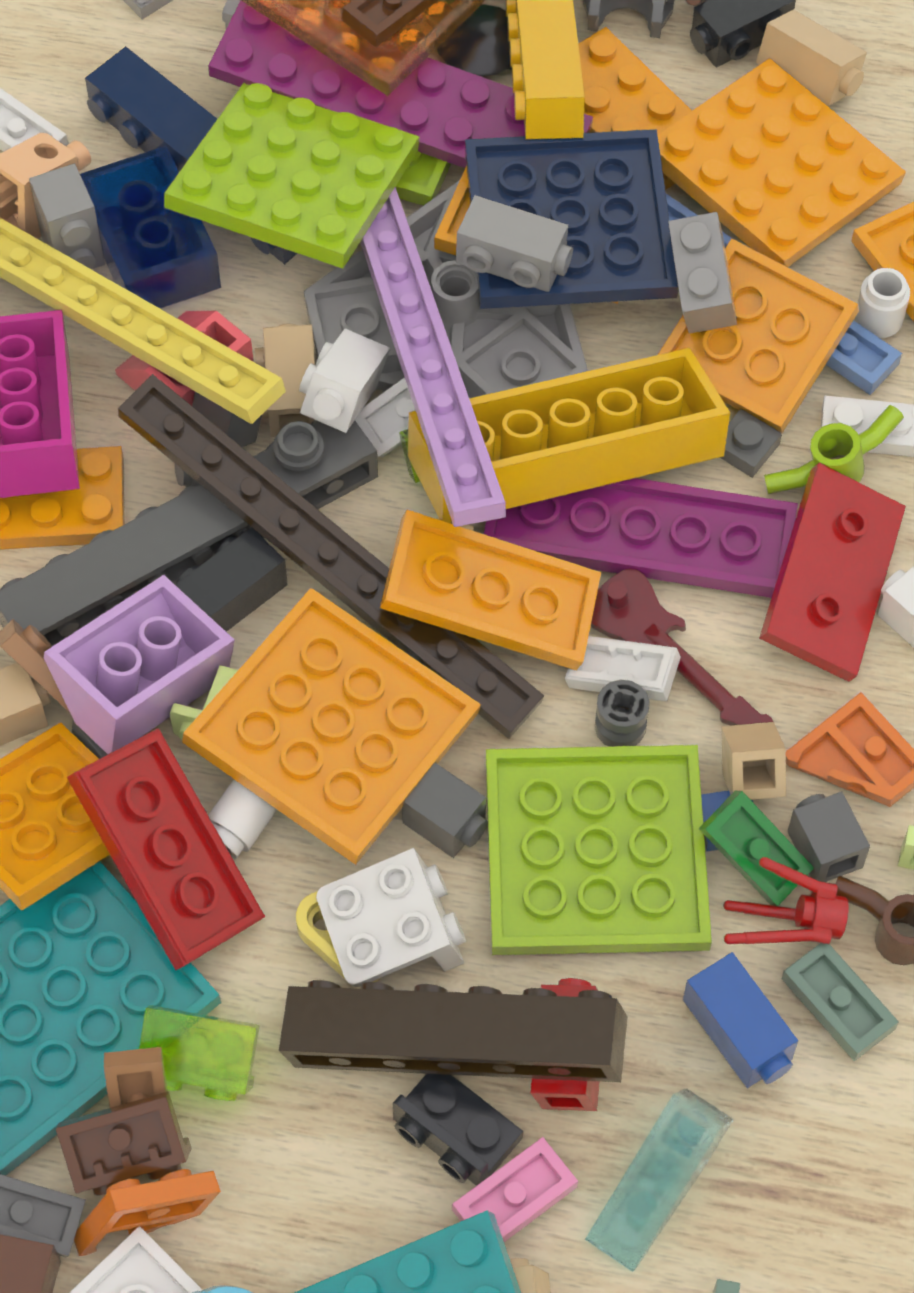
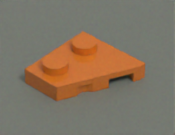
M862 692L786 751V764L789 767L888 807H891L914 789V749Z
M181 1169L170 1172L155 1182L140 1184L138 1179H127L113 1184L106 1190V1195L76 1231L74 1242L78 1255L84 1256L96 1252V1246L107 1233L127 1229L130 1235L139 1226L146 1233H150L163 1226L176 1224L200 1215L221 1192L214 1171L192 1174L189 1169Z

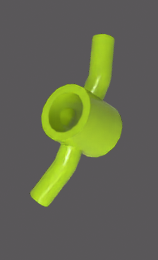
M889 405L870 427L860 434L851 426L843 423H831L821 427L811 439L810 450L812 460L799 468L764 475L768 494L806 486L811 469L818 463L860 482L864 475L865 467L863 454L880 445L904 419L903 414L896 407ZM837 455H844V456H845V457L840 458V459H830V458H832V457H834V456H837Z

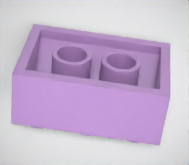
M162 575L44 652V660L75 724L107 754H110L139 739L168 719L174 703L187 706L209 691L219 665L230 668L235 639L165 575Z

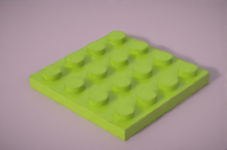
M243 83L165 191L164 208L343 269L417 154L419 136L356 116L349 112L339 113L316 106L307 98L293 99L274 93L270 87L264 84L255 83L249 85Z
M698 745L486 749L492 955L710 951L712 938L704 834L699 830V827L703 824Z

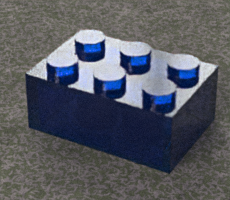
M167 145L80 174L95 207L103 257L114 282L158 308H163L221 288L217 252L202 220L164 208V193L179 173Z

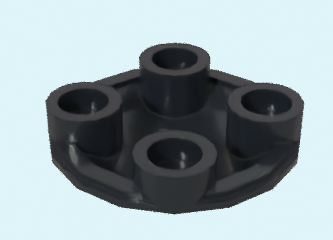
M476 4L464 6L449 13L439 24L435 36L437 52L447 65L478 76L497 75L505 70H512V67H510V42H508V17H506V10L497 6Z

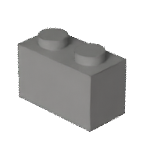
M75 163L29 178L43 242L91 270L105 265L95 207Z
M713 212L668 221L682 313L689 334L737 325L724 238L718 213Z

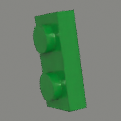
M735 790L699 827V830L770 905L779 906L798 885L762 868L759 865V860L762 857H767L805 875H808L814 869L807 859L743 791Z

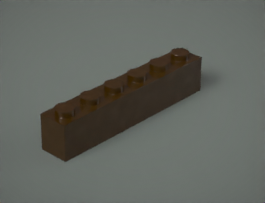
M313 980L308 982L307 987L288 986L279 1052L295 1068L621 1083L628 1016L617 998H612V995L597 990H584L578 993V997L557 996L555 992L542 988H528L523 991V995L502 994L500 990L487 986H473L468 989V993L448 992L447 989L432 984H419L414 987V991L394 990L390 985L378 982H365L361 984L360 989L341 988L340 985L330 981Z

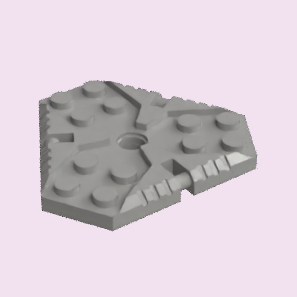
M459 181L406 218L469 398L588 371L570 304L480 309L477 272L465 265L456 263V255L434 249V237ZM362 249L348 260L343 269L335 268L304 290L305 305L309 323L312 324L317 359L326 342L334 344L344 329L390 347L376 390L379 389L385 392L403 379L404 374Z

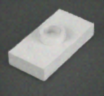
M588 636L582 665L577 671L568 668L565 680L569 688L600 692L604 686L612 681L620 679L630 680L639 684L647 692L649 699L667 702L681 657L678 649L675 647Z

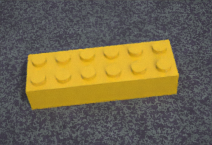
M690 348L469 398L500 485L506 509L724 457L730 411ZM416 411L409 412L408 458L439 519L451 523L452 520Z

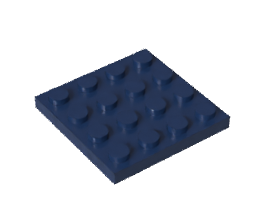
M657 129L584 133L583 138L526 139L525 136L465 139L470 204L474 195L567 224V246L573 247L572 259L565 276L557 274L549 292L534 287H522L512 280L487 272H477L480 309L677 298L678 281L668 223L669 214Z

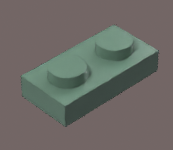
M820 943L783 972L782 980L854 1062L896 1030L899 1021L830 944Z

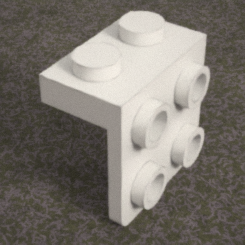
M414 848L327 884L317 892L316 899L344 978L353 987H360L362 983L375 981L433 956L444 972L464 964L458 945L466 942L464 933L455 913L451 912L446 915L440 897L448 894L443 878L437 866L434 864L427 867Z

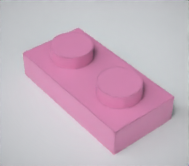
M542 1137L452 1204V1211L460 1221L486 1210L495 1214L503 1241L505 1242L575 1190L578 1186V1180L544 1137Z

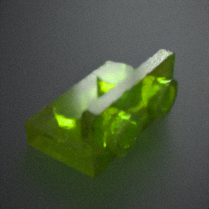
M149 1005L145 1009L139 1049L162 1047L167 1090L180 1091L183 1084L205 1087L203 1095L206 1097L235 1101L238 1094L245 1095L253 1088L255 1076L251 1074L260 1025Z

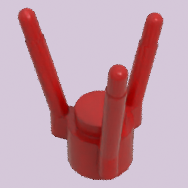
M762 857L759 860V865L762 868L812 891L809 896L802 894L798 899L796 909L727 900L723 904L724 909L727 911L794 920L796 927L804 928L799 930L728 933L724 936L726 944L805 941L830 944L831 939L838 940L843 936L849 910L848 899L844 896L836 895L837 884L815 880L767 857Z

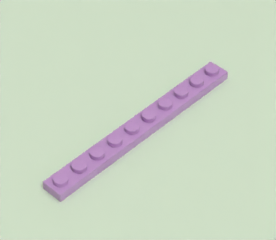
M395 187L360 243L454 527L505 518V500Z

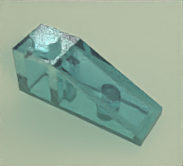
M687 1088L674 1093L585 1240L634 1272L705 1168L734 1119Z

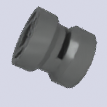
M620 679L610 682L600 691L597 700L595 731L603 744L609 747L636 746L646 734L650 701L647 692L639 684L630 680Z

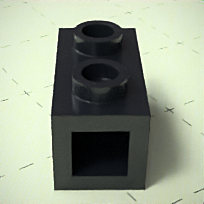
M707 0L694 7L692 29L690 30L691 42L694 48L700 54H705L716 68L731 60H739L751 50L761 46L767 23L795 9L796 0Z
M251 527L239 537L233 536L224 541L216 554L200 566H192L184 571L175 585L227 632L288 585L285 559Z

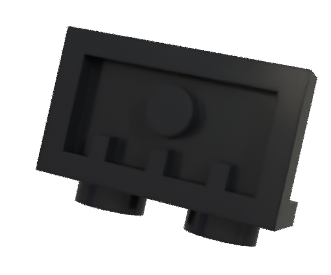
M426 1074L406 1098L400 1094L393 1102V1120L397 1122L394 1125L397 1132L407 1142L417 1148L425 1144L440 1156L438 1160L440 1166L452 1178L461 1183L468 1179L476 1186L497 1170L523 1138V1130L453 1075Z

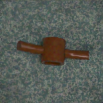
M839 875L835 883L838 886L836 895L846 897L848 903L867 910L879 921L875 934V943L880 954L893 964L903 966L914 964V937L903 936L892 926L895 923H906L914 927V895H899L888 901L879 892Z

